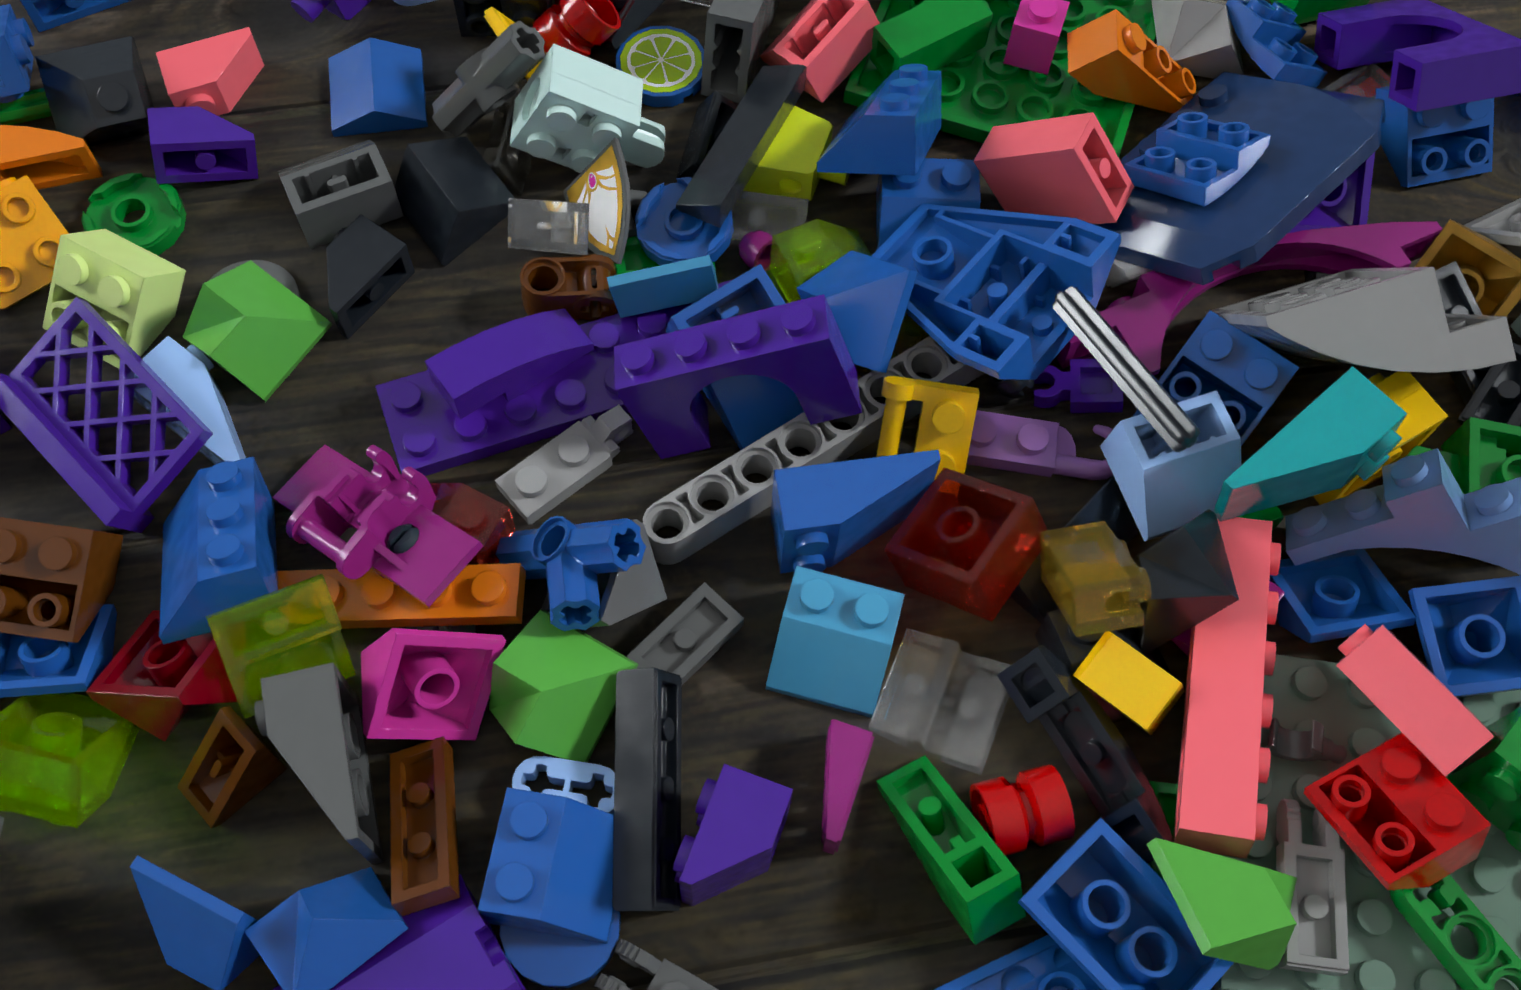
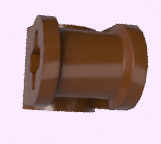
M597 254L584 255L582 257L533 258L523 266L520 273L525 312L530 316L541 312L566 309L574 320L585 319L590 321L616 314L617 308L607 281V277L614 276L616 273L614 261L609 257ZM592 269L596 270V275H591ZM543 288L551 289L548 291H537ZM593 301L598 302L597 306H593Z

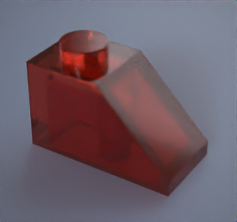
M430 483L436 496L432 512L471 535L483 545L481 550L467 565L497 564L499 559L495 553L501 537L512 536L516 531L509 507L463 483Z

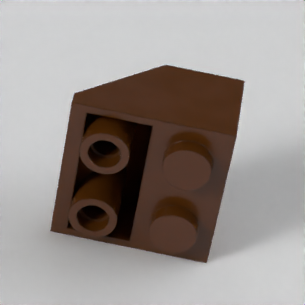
M0 517V632L78 643L114 589L124 535Z

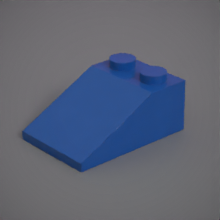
M939 449L774 470L770 516L780 573L795 572L796 566L819 572L824 571L826 567H833L925 507L941 460Z

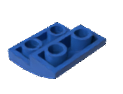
M1265 0L1227 1L1228 14L1235 33L1250 57L1268 76L1277 81L1317 88L1328 72L1315 62L1319 56L1309 47L1299 43L1307 31L1294 22L1298 16L1296 12L1278 1H1274L1272 5Z
M1186 112L1178 115L1176 120L1156 129V147L1147 149L1145 154L1125 163L1124 168L1134 186L1205 207L1231 189L1253 167L1269 146L1270 134L1251 130L1250 126L1246 123H1223L1208 119V115L1202 112Z

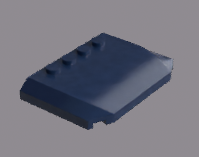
M1223 71L1158 128L1176 120L1178 115L1186 112H1202L1208 115V119L1223 123H1246L1250 126L1251 130L1270 134L1269 146L1253 167L1231 189L1205 207L1135 186L1116 223L1094 225L1121 234V243L1115 256L1116 260L1200 285H1206L1214 281L1212 271L1231 263L1242 269L1259 261L1379 148L1381 124L1385 123L1386 118L1385 102L1382 99ZM1156 130L1141 140L1134 149L1120 160L1123 166L1125 163L1145 154L1147 149L1156 147Z

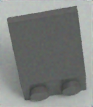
M333 662L260 679L263 700L256 701L254 707L260 734L268 736L277 751L280 752L343 838L372 865L384 862L358 695Z

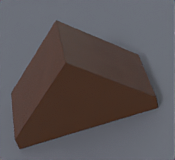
M229 705L219 709L177 788L212 829L225 822L287 770V767L257 732Z

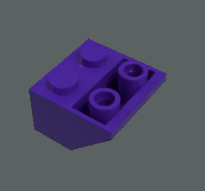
M727 764L723 765L717 781L707 778L695 813L699 814L696 826L699 827L696 838L685 835L673 866V870L676 871L674 882L680 884L681 900L683 903L691 906L697 905L769 870L788 817L793 793L792 788Z

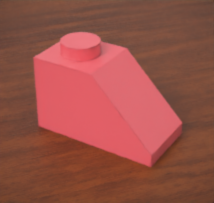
M249 27L155 52L167 93L174 107L199 106L217 116L232 111L264 67L262 57Z

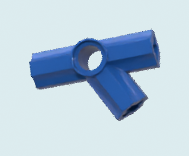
M556 515L546 520L539 529L515 531L512 536L501 537L495 555L498 557L500 564L521 563L526 570V580L547 578L550 622L553 626L565 632L571 629L587 630L600 621L599 609L601 607L597 574L624 572L632 565L641 564L646 546L641 538L640 526L628 518L574 524L563 516Z

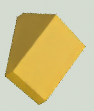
M1106 630L1073 674L1075 678L1149 735L1153 734L1185 692L1179 680L1108 630Z

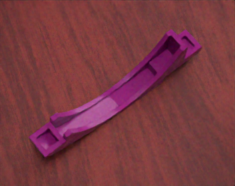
M1437 221L1385 222L1288 233L1256 263L1242 269L1231 263L1212 271L1214 281L1206 285H1200L1156 271L1142 274L1138 279L1132 297H1121L1099 313L1154 376L1160 371L1161 349L1167 328L1182 309L1208 289L1241 275L1268 270H1307L1335 274L1348 269L1409 267L1412 263L1411 261L1424 255L1442 231V227ZM1074 335L1058 353L1056 359L1063 369L1070 366V359H1087L1093 355L1078 337Z

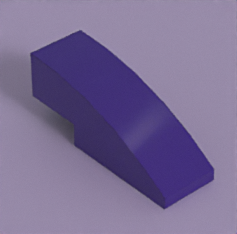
M559 309L522 317L485 330L425 360V364L432 383L461 420L500 395H503L507 402L513 400L594 350V344L566 309Z

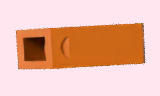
M1117 9L1067 33L1068 73L1095 95L1175 113L1190 101L1196 92V82L1191 71L1186 67L1182 68L1169 56L1163 46H1157L1144 34L1137 23L1130 22Z

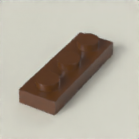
M444 736L390 754L391 905L401 916L460 898L453 748Z

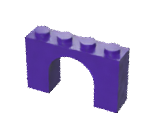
M1390 0L1318 13L1314 52L1319 56L1317 60L1336 70L1393 61L1388 98L1415 112L1521 93V39L1429 0Z
M824 294L614 346L615 392L661 459L710 448L708 405L699 391L707 385L727 377L758 375L773 378L786 384L797 396L810 425L862 413L857 370Z

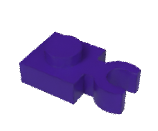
M1070 359V372H1061L1058 368L1048 365L1038 378L1034 380V384L1046 383L1052 386L1046 390H1034V406L1050 408L1060 403V401L1070 400V413L1123 411V391L1096 359Z

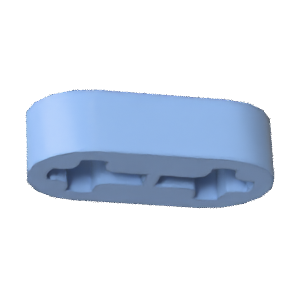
M533 756L524 760L516 768L512 777V788L531 791L530 787L525 785L526 781L536 780L539 772H547L550 783L564 787L563 791L544 789L542 793L568 797L586 805H589L587 796L573 793V788L589 790L593 788L595 781H604L606 792L611 793L612 796L611 798H601L598 807L594 808L614 815L615 773L608 767L548 756Z

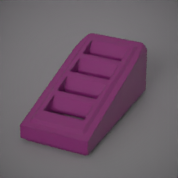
M834 719L830 722L826 737L821 834L823 851L834 855V852H838L875 738L872 736L873 732Z

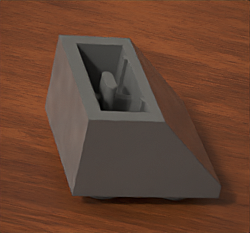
M370 139L278 171L311 250L331 243L337 232L344 227H348L360 214L377 225L404 216L393 181L376 144Z

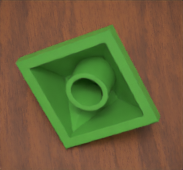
M250 260L203 283L183 338L266 402L333 324Z
M540 610L493 662L489 710L515 744L562 759L587 763L616 709L617 673L620 670L637 669L639 664L579 629H571L565 632L551 624L550 613L546 610Z
M1156 837L1147 843L1202 955L1266 970H1271L1279 965L1297 924L1290 912L1297 877Z

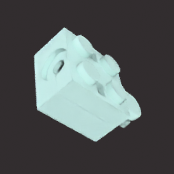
M553 44L515 99L510 146L528 152L534 157L550 160L581 173L614 138H618L625 161L643 168H650L662 162L664 158L666 133L663 125L641 117L643 79Z

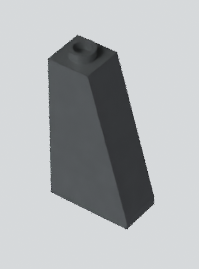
M713 0L707 12L701 95L709 96L716 91L732 102H741L754 80L761 59L760 55L763 53L780 0Z

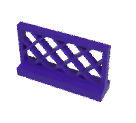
M77 297L9 376L0 373V409L106 526L142 533L155 518L148 508L213 435L212 431L87 301ZM84 320L89 325L88 347L71 348L72 331ZM117 354L120 357L119 380L102 382L103 356ZM87 357L86 383L69 385L70 359ZM55 361L53 387L41 388L32 378L46 362ZM148 387L152 391L151 414L133 415L134 389ZM119 390L117 417L100 418L101 392ZM85 394L84 420L71 421L68 418L69 395ZM181 421L190 432L175 449L165 450L166 422ZM151 424L150 451L131 453L133 425ZM117 427L116 454L102 455L99 451L100 428ZM149 461L148 481L136 492L130 485L131 462Z

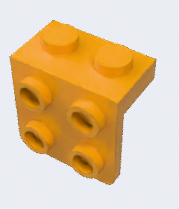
M27 175L17 180L15 177H9L0 181V310L8 309L51 284L60 235L69 234Z

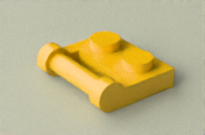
M899 376L885 377L881 394L886 398L876 457L898 455L907 401H922L913 453L939 449L941 460L932 489L961 494L980 395L979 388Z

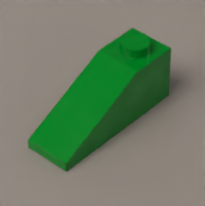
M926 755L876 781L880 793L937 892L974 945L1026 917L1025 909L1018 903L1023 896L1019 872Z

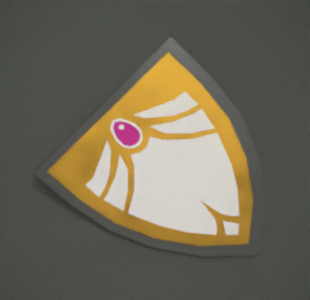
M614 138L571 182L563 193L575 229L586 246L595 254L609 257L614 263L621 264L628 237L637 235L631 209L638 210L641 200L648 193L646 191L630 189L619 139Z

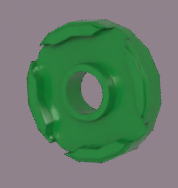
M128 173L109 179L95 189L88 198L90 205L86 213L83 210L81 218L84 232L107 229L159 256L173 246L184 231L187 214L182 199L170 183L157 184L156 179L144 177L142 173ZM136 210L145 211L139 220L131 223L123 222L129 213Z

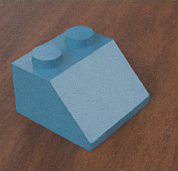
M796 566L783 611L765 689L873 718L905 594Z

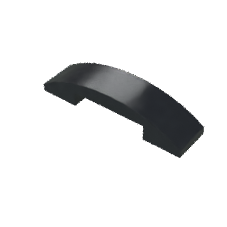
M1041 645L997 675L1026 722L1029 724L1039 719L1102 816L1101 819L1147 864L1154 860L1147 843L1155 837L1174 842L1155 792L1132 750L1098 701L1083 683L1073 676L1072 671L1044 645Z

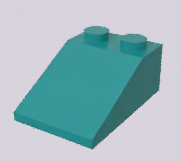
M1352 366L1223 482L1213 512L1221 522L1343 488L1356 475L1364 481L1367 480L1389 459L1388 453L1401 441L1402 437L1396 433V430L1408 413Z

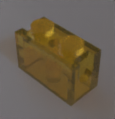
M1105 521L1040 532L1041 579L1076 637L1144 625V612L1140 608V602H1146L1148 599H1151L1149 576L1144 567L1136 565L1130 556L1125 541L1118 540Z

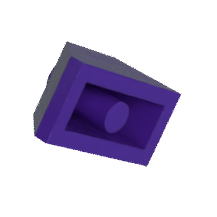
M199 106L147 108L150 146L157 184L259 179L253 133Z

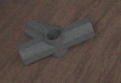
M521 21L511 24L489 47L478 51L457 68L455 74L458 78L432 103L434 108L432 119L441 131L450 132L458 137L466 133L485 114L497 109L504 103H511L516 99L522 90L521 83L523 78L545 57V41L536 28L529 27Z

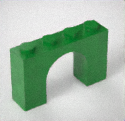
M924 0L918 6L874 26L870 60L885 78L894 70H899L900 66L906 64H924L928 66V71H936L986 46L993 13L985 0Z

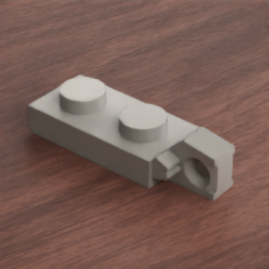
M617 405L599 416L596 421L590 415L581 422H576L497 478L495 482L498 490L528 525L533 524L612 466V459L620 452V447L617 444L633 433L632 418L620 405Z

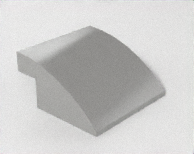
M1434 267L1348 269L1211 310L1227 320L1230 325L1247 333L1270 349L1288 355L1390 371L1426 373L1473 370L1516 361L1507 317L1445 313Z

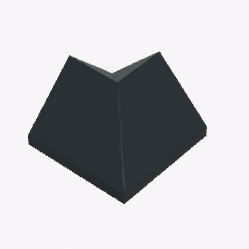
M1210 509L1123 563L1140 648L1147 653L1239 600L1216 514Z

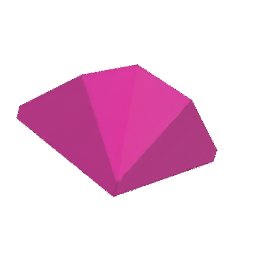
M401 628L389 630L361 652L363 733L367 739L434 740L444 736L446 740L476 741L491 692L493 662L503 652L506 639L503 635Z

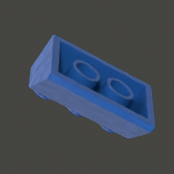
M906 64L900 66L899 70H894L848 117L818 160L817 172L915 176L941 129L942 71H928V66L924 64Z
M254 457L233 462L224 461L212 467L198 470L164 521L159 637L163 644L279 614L275 506Z
M1101 818L1086 830L1018 901L1026 912L1102 990H1210L1234 963L1202 955L1166 882Z

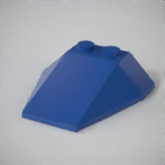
M922 203L877 249L872 257L918 272L905 313L955 360L997 379L1036 380L1075 335L1053 309L1055 295L1060 290L1064 291L1070 286L1077 287L1096 309L1120 246L1121 234L1077 218Z

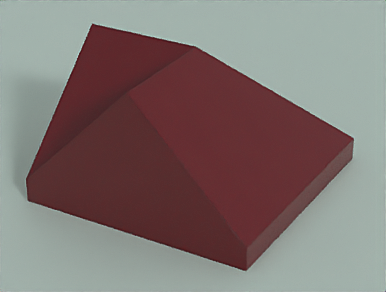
M153 610L87 689L86 693L93 701L165 742L192 705L242 702L247 623L163 644L159 637L160 610Z

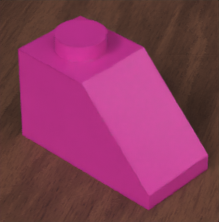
M1021 0L1003 63L1048 75L1070 2L1064 0Z

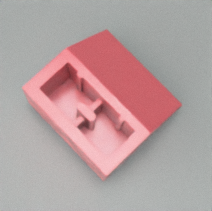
M811 0L760 57L769 66L794 64L806 66L804 91L823 103L872 50L874 26L880 23L868 0Z

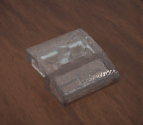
M907 628L870 721L869 728L871 731L911 750L982 775L1009 698L1008 692L997 675L1011 665L962 652L957 641Z

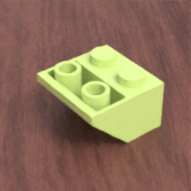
M107 229L60 235L42 328L48 330L77 297L87 301L141 357L175 317L186 270ZM84 320L72 331L71 343L79 348L88 347L89 325ZM117 354L103 356V361L118 369L120 368V357Z

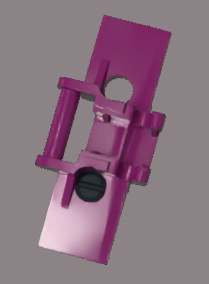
M327 445L321 447L272 497L277 503L293 513L286 524L288 536L298 543H309L336 562L337 570L345 577L358 579L372 568L381 577H386L420 602L430 607L483 547L482 543L432 512L436 496L428 479L422 473L409 466L403 469L401 475L392 457L376 445L369 446L366 451V455L372 459L374 464L371 473ZM352 527L357 530L348 542L340 538L347 528Z

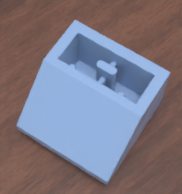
M1217 390L1177 403L1200 429L1197 442L1190 448H1186L1181 452L1173 451L1142 414L1119 421L1100 445L1144 542L1177 530L1208 509L1213 511L1223 482L1242 465L1241 438Z

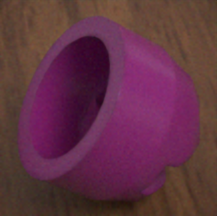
M761 230L749 232L742 237L739 243V256L749 268L752 269L761 264L767 272L774 266L780 256L781 242L768 232Z

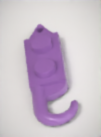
M976 411L966 463L968 465L1046 477L1056 474L1089 480H1104L1114 476L1106 459L1094 460L1076 457V446L1072 435L1066 428L1059 426L1057 422ZM1099 424L1093 427V432L1105 439L1113 430L1110 427Z

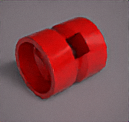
M560 0V5L553 4L533 22V28H536L545 41L544 51L546 53L553 44H556L586 57L591 54V48L594 45H601L621 27L619 14L610 0Z
M1048 764L1020 771L1016 775L1015 783L1010 784L1007 779L1001 776L973 783L970 787V803L973 816L1005 856L1024 852L1027 849L1029 840H1032L1039 847H1043L1074 837L1075 820L1071 800L1060 773L1053 765Z

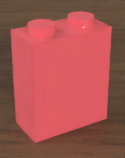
M1094 112L993 126L973 161L1004 211L1077 218L1091 224L1116 223L1135 187Z
M1364 624L1337 647L1345 657L1336 666L1445 777L1495 737L1383 624L1374 632Z

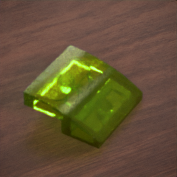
M322 574L206 616L244 719L255 715V702L263 700L260 680L262 678L332 662L345 679L356 675L341 633V623Z

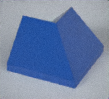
M851 250L796 289L801 300L824 294L853 363L886 373L918 272Z
M1521 575L1412 588L1408 591L1413 613L1416 616L1415 621L1427 667L1457 698L1521 690Z
M136 856L130 869L166 964L213 990H223L260 956L244 932L258 920L140 856Z
M371 867L298 890L244 932L283 990H330L405 932L408 927L401 915L391 905V898L379 877Z

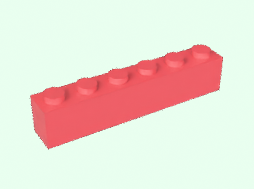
M1235 517L1221 522L1218 520L1239 600L1191 628L1173 841L1174 843L1214 854L1246 859L1255 840L1264 841L1267 828L1268 807L1267 804L1257 803L1258 783L1267 784L1270 771V748L1260 747L1261 728H1270L1273 714V694L1263 693L1264 675H1273L1276 659V642L1266 641L1267 624L1275 625L1277 619L1279 593L1269 591L1270 575H1278L1281 560V543L1272 542L1273 521Z

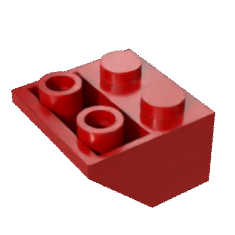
M1403 733L1396 735L1304 788V795L1387 890L1429 887L1477 859L1491 827V824Z

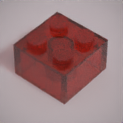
M944 467L884 550L905 586L992 622L1050 539V534L1032 497Z

